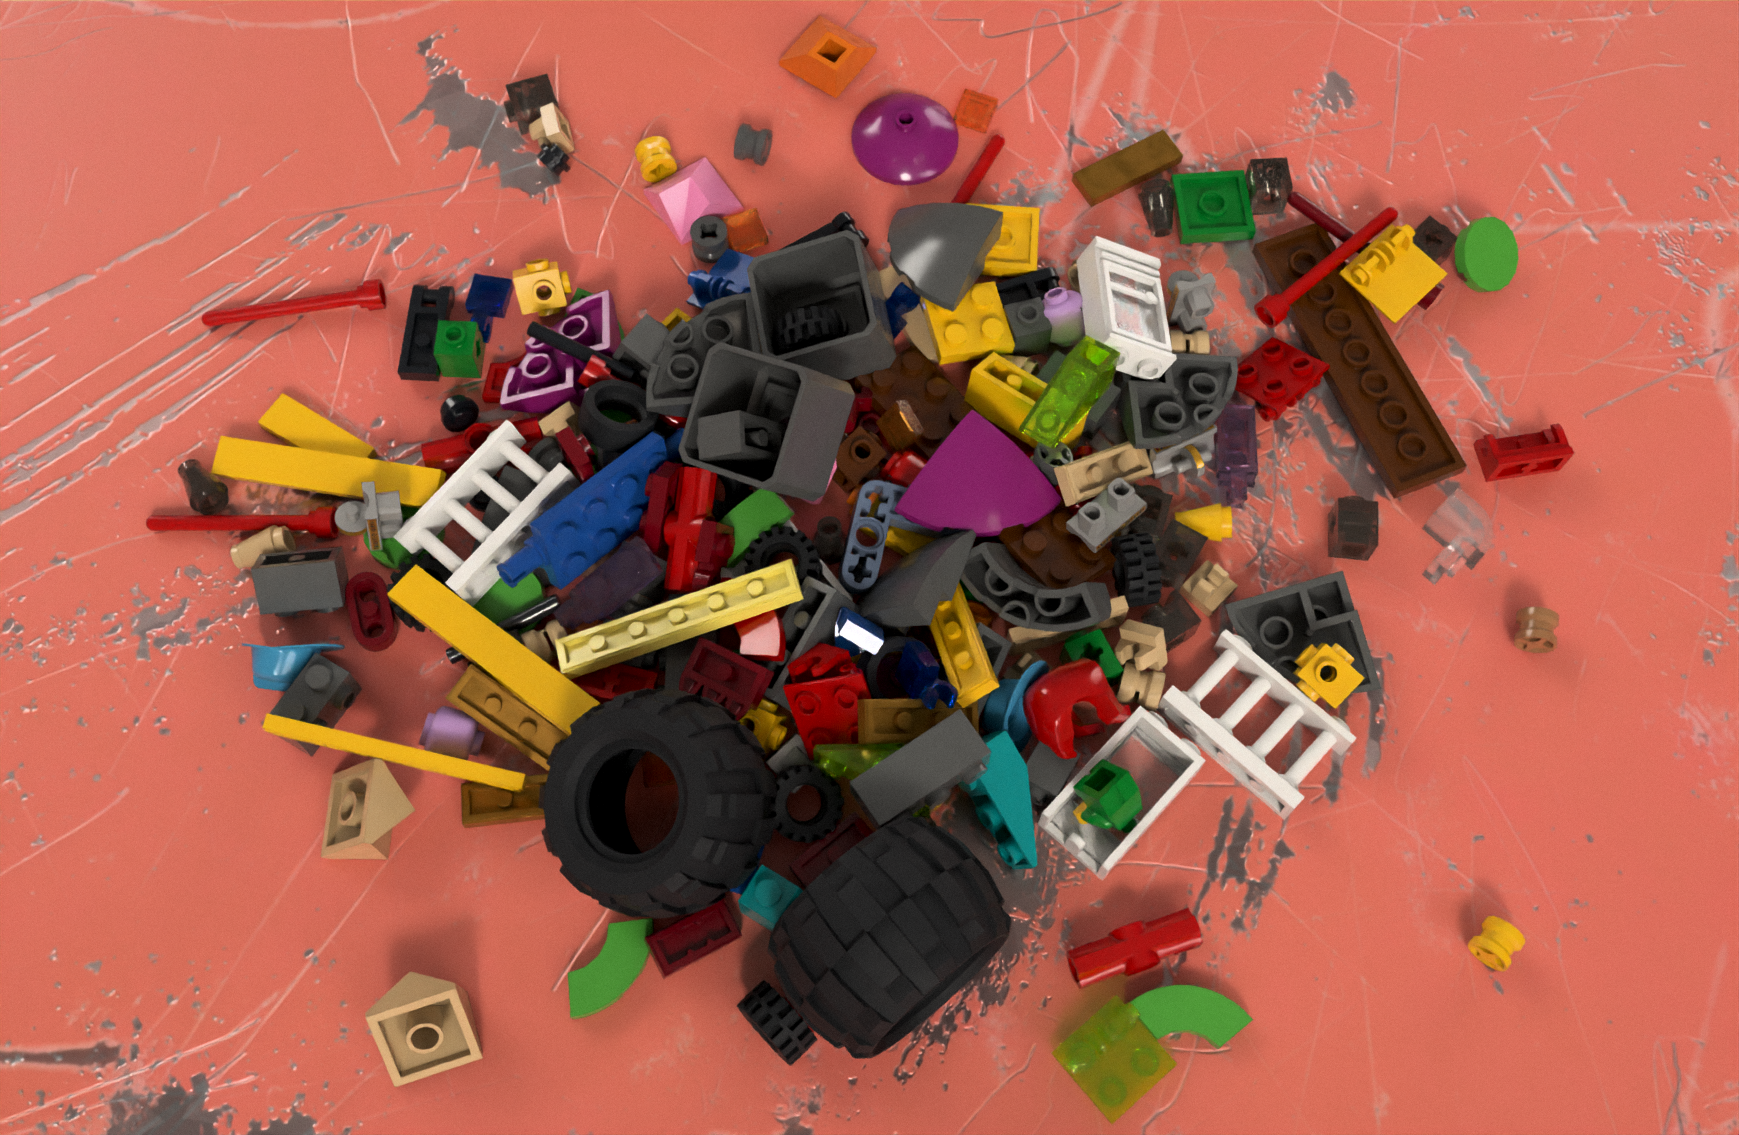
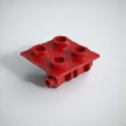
M1271 337L1238 364L1237 382L1234 390L1261 403L1259 415L1264 421L1278 420L1281 414L1287 410V406L1293 407L1296 405L1297 401L1302 400L1309 390L1321 383L1320 379L1323 377V373L1330 368V365Z
M855 663L841 666L839 668L840 675L837 677L783 686L809 760L883 750L889 747L888 743L859 744L858 700L872 698L863 671L857 668Z

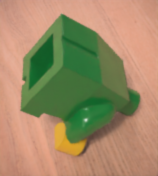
M1101 759L1089 771V776L1085 775L1073 786L1077 795L1083 799V802L1073 811V814L1080 824L1089 823L1102 829L1113 827L1119 831L1122 830L1124 833H1129L1137 825L1134 817L1143 809L1140 790L1129 771Z

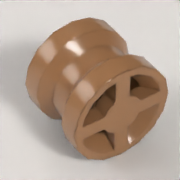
M1526 607L1516 613V623L1520 627L1519 631L1514 635V645L1518 649L1531 653H1548L1557 648V637L1554 635V629L1559 626V615L1555 611L1542 607Z

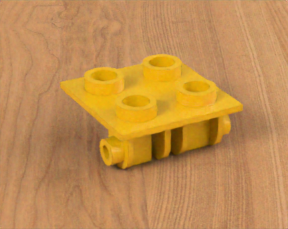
M1391 224L1339 272L1340 276L1393 324L1399 321L1448 274L1413 243L1412 237L1415 236V231L1408 224H1404L1402 227H1395Z

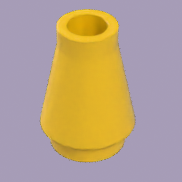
M1221 503L1184 512H1175V536L1184 535L1222 542V538H1232L1231 506L1221 507Z

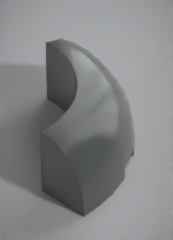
M983 542L972 548L960 577L978 601H983L989 608L998 613L1000 618L1027 629L1050 632L1074 631L1101 623L1109 619L1111 615L1110 596L1105 583L1084 582L1066 589H1055L1045 586L1028 575L1018 565L1005 544Z

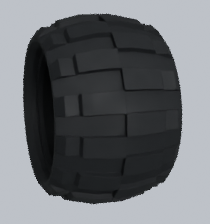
M650 688L612 697L613 701L592 707L570 725V736L555 744L546 762L550 766L546 785H540L538 808L544 809L546 828L541 832L547 850L552 852L553 856L559 857L562 862L560 872L579 892L598 900L599 905L631 917L643 916L655 919L697 913L718 903L726 897V892L743 884L761 861L757 856L761 846L769 844L776 823V819L770 818L771 798L778 796L775 776L773 772L765 768L762 760L767 754L749 728L745 725H740V722L735 720L736 716L730 710L708 697L676 689L661 690ZM647 751H650L660 757L673 773L678 786L679 807L675 823L665 839L655 848L641 853L633 841L627 826L625 797L629 779L637 763Z
M906 817L895 820L867 836L838 858L809 884L790 904L775 924L769 940L768 953L776 962L774 972L788 1001L809 1027L838 1049L845 1047L855 1059L873 1058L908 1035L966 985L1006 942L1010 934L1012 920L1002 908L1005 901L989 871L963 842L941 826L931 827L923 817Z

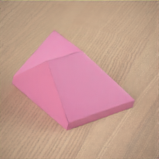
M706 157L643 190L644 195L681 245L692 240L690 235L691 226L700 217L716 216L722 219L723 222H726L744 212V207Z

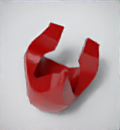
M1085 657L1059 665L1039 676L1023 695V711L1033 734L1039 741L1050 747L1056 756L1062 759L1077 757V752L1074 751L1073 747L1074 736L1081 738L1104 733L1103 722L1106 725L1122 723L1131 716L1129 705L1123 706L1118 702L1100 665ZM1081 701L1089 702L1096 708L1097 715L1102 721L1083 724L1072 707L1075 703Z

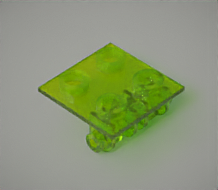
M1117 995L1051 1053L1111 1124L1120 1118L1177 1065L1173 1058L1138 1020L1141 1015L1136 1007L1130 1002L1124 1004Z

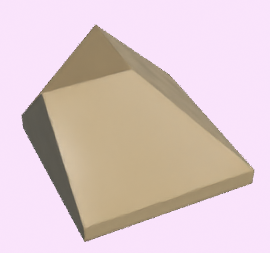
M373 758L332 775L321 851L322 858L388 860L392 828L413 813L415 809L382 759Z
M410 971L365 1013V1018L394 1087L483 1058L468 993L456 983Z

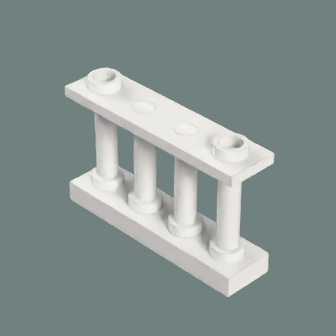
M507 419L498 429L489 434L486 441L414 516L404 522L402 528L393 536L413 556H418L423 549H426L451 571L453 575L445 583L472 607L501 578L498 574L497 565L503 563L525 546L524 541L533 535L529 524L581 485L572 472L560 462L551 472H548L520 448L527 441ZM508 461L512 462L538 484L523 501H519L492 478ZM480 490L485 492L510 514L495 531L490 530L465 508L468 502ZM452 519L481 543L466 561H463L436 537Z
M1225 629L1213 647L1221 656L1188 691H1180L1173 685L1162 696L1157 711L1285 820L1305 798L1298 792L1299 783L1330 748L1342 756L1357 738L1350 733V728L1343 720L1336 716H1330L1255 654L1251 645L1243 637L1233 635ZM1234 666L1252 683L1219 719H1213L1201 709L1200 702ZM1266 693L1285 710L1252 746L1245 747L1233 736L1232 729ZM1297 721H1300L1317 738L1285 774H1277L1265 764V757Z

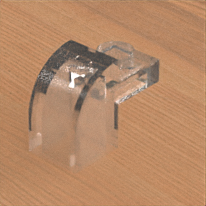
M1459 487L1432 514L1422 528L1444 547L1422 575L1434 585L1445 574L1449 578H1453L1464 565L1472 570L1491 546L1493 527L1488 514L1480 504Z

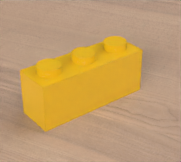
M995 352L972 369L964 399L981 416L1036 448L1039 441L1052 438L1061 441L1072 450L1079 444L1090 410Z

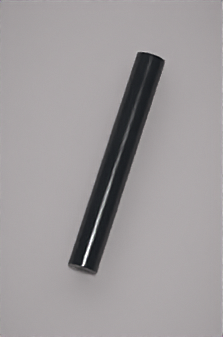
M535 321L530 324L527 330L528 336L584 363H588L592 355L599 357L607 362L605 366L611 369L610 374L623 381L633 384L637 377L638 370Z
M555 593L496 625L511 635L562 609L563 605ZM453 647L446 650L447 657L452 664L466 658Z

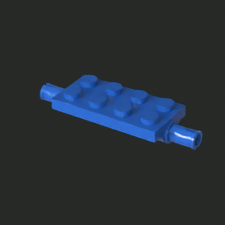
M678 428L676 432L665 440L662 436L652 431L531 522L529 525L533 535L524 541L525 546L506 561L497 565L498 574L509 587L514 588L521 580L540 567L546 571L550 583L561 590L623 542V540L639 529L643 512L646 509L648 510L650 497L645 496L648 476L651 472L655 473L665 461L675 463L681 458L678 448L684 428Z

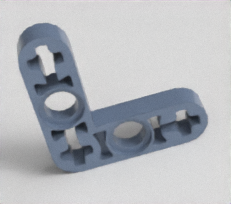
M880 480L869 481L862 486L855 499L838 572V580L847 592L856 595L866 593L873 586L878 577L889 526L936 539L967 530H952L945 527L941 532L914 523L894 511L895 506L908 488ZM872 492L879 494L878 500L883 502L876 509L874 518L866 517L870 512L871 500L868 498ZM863 527L873 530L877 537V543L871 547L861 545L856 538V531ZM859 556L867 557L863 562L862 574L868 576V578H863L860 583L854 581V575L848 571H853L856 567Z

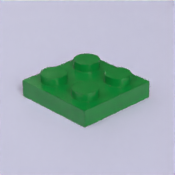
M1244 170L1172 174L1170 189L1180 244L1253 240L1256 229Z

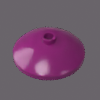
M897 93L876 99L860 112L852 129V149L859 164L873 177L894 185H917L935 179L952 164L958 150L959 134L951 114L936 101L918 94Z

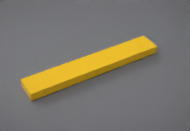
M220 436L211 474L222 478L364 500L361 482L374 481L376 493L399 491L401 506L419 509L444 485L446 473L440 469Z
M415 564L387 593L390 600L568 736L571 734L570 725L592 707L601 705L600 702Z
M266 713L262 727L265 729V732L272 735L370 758L382 759L383 761L520 793L524 791L528 778L523 773Z

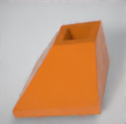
M819 15L779 60V66L832 97L837 98L876 54L877 48Z

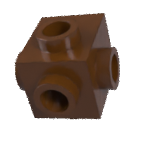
M860 425L851 433H843L836 456L837 469L832 480L845 493L854 488L861 480L864 483L871 481L883 469L879 462L887 452L882 448V442L878 436L868 429L864 430Z

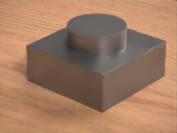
M794 733L778 750L764 761L775 774L792 765L807 764L819 768L825 765L821 759L809 760L802 738L797 733ZM802 786L796 787L791 792L796 793Z

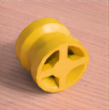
M652 136L640 141L636 145L634 150L635 156L641 164V174L646 181L659 182L676 172L677 164L675 158L670 155L671 147L666 138Z
M1487 916L1481 924L1482 932L1480 935L1471 938L1468 943V949L1483 964L1497 971L1504 972L1512 963L1511 955L1513 952L1521 950L1524 946L1525 938L1517 928L1507 921L1496 916Z

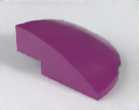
M610 290L593 294L566 308L567 316L551 328L547 327L611 358L621 343L617 314ZM530 337L525 343L527 353L518 368L511 366L508 370L501 392L500 406L503 410L551 414L568 401L581 407L584 394L588 388L577 381L587 363Z
M971 410L929 459L895 506L894 511L914 523L941 532L945 527L967 531L973 530L977 534L976 537L999 535L1003 528L1021 523L1024 527H1028L1049 514L1060 503L1062 498L1037 466L1013 441L977 412Z

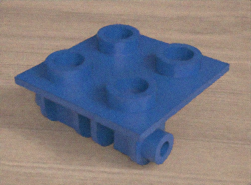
M727 248L708 274L702 269L692 271L688 276V284L691 286L693 293L686 301L687 304L704 309L706 304L720 298L751 292L747 268L754 257Z

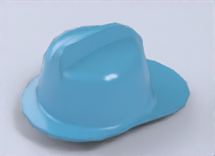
M242 643V646L251 647L254 685L262 689L283 692L288 690L315 653L320 655L321 652L337 651L345 648V646L338 644L268 647Z
M1039 660L1033 663L1020 679H1003L999 681L1000 687L990 692L984 706L982 728L988 733L1006 730L1019 753L1028 744L1033 733L1023 711V695L1039 676L1049 671L1048 663Z

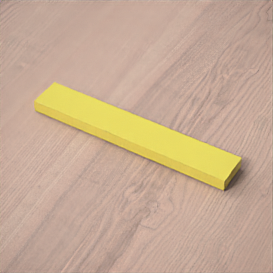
M789 559L557 639L555 643L561 674L571 680L803 600L795 566L792 560Z

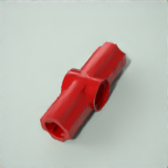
M537 416L511 422L527 441L520 448L527 455L536 444L544 439ZM476 423L467 428L464 434L421 444L425 466L427 468L443 470L446 475L455 473L486 441L489 434L501 425L493 427L487 423Z
M680 467L675 509L667 515L664 524V539L667 545H669L664 589L696 592L692 590V581L699 567V562L695 561L702 520L716 522L715 517L712 515L717 473L695 467Z
M1189 908L1147 923H1144V920L1121 926L1111 931L1108 937L1067 951L1066 957L1073 980L1079 989H1083L1121 974L1127 977L1146 971L1160 964L1162 959L1195 949L1203 941L1201 929L1195 916L1190 912Z

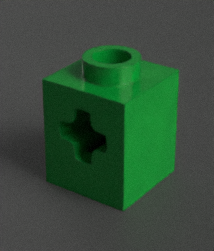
M438 320L433 354L442 376L481 378L486 345L478 323Z
M1100 628L1090 633H1087L1086 630L1076 632L1065 640L1059 657L1061 664H1066L1082 657L1092 661L1095 660L1103 669L1110 687L1118 684L1124 670Z

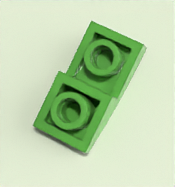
M760 488L718 522L734 528L735 548L732 556L728 559L727 567L734 568L745 557V554L751 551L749 545L752 541L758 543L761 540L758 536L764 531L767 536L772 534L771 528L778 526L780 529L795 514L778 493Z

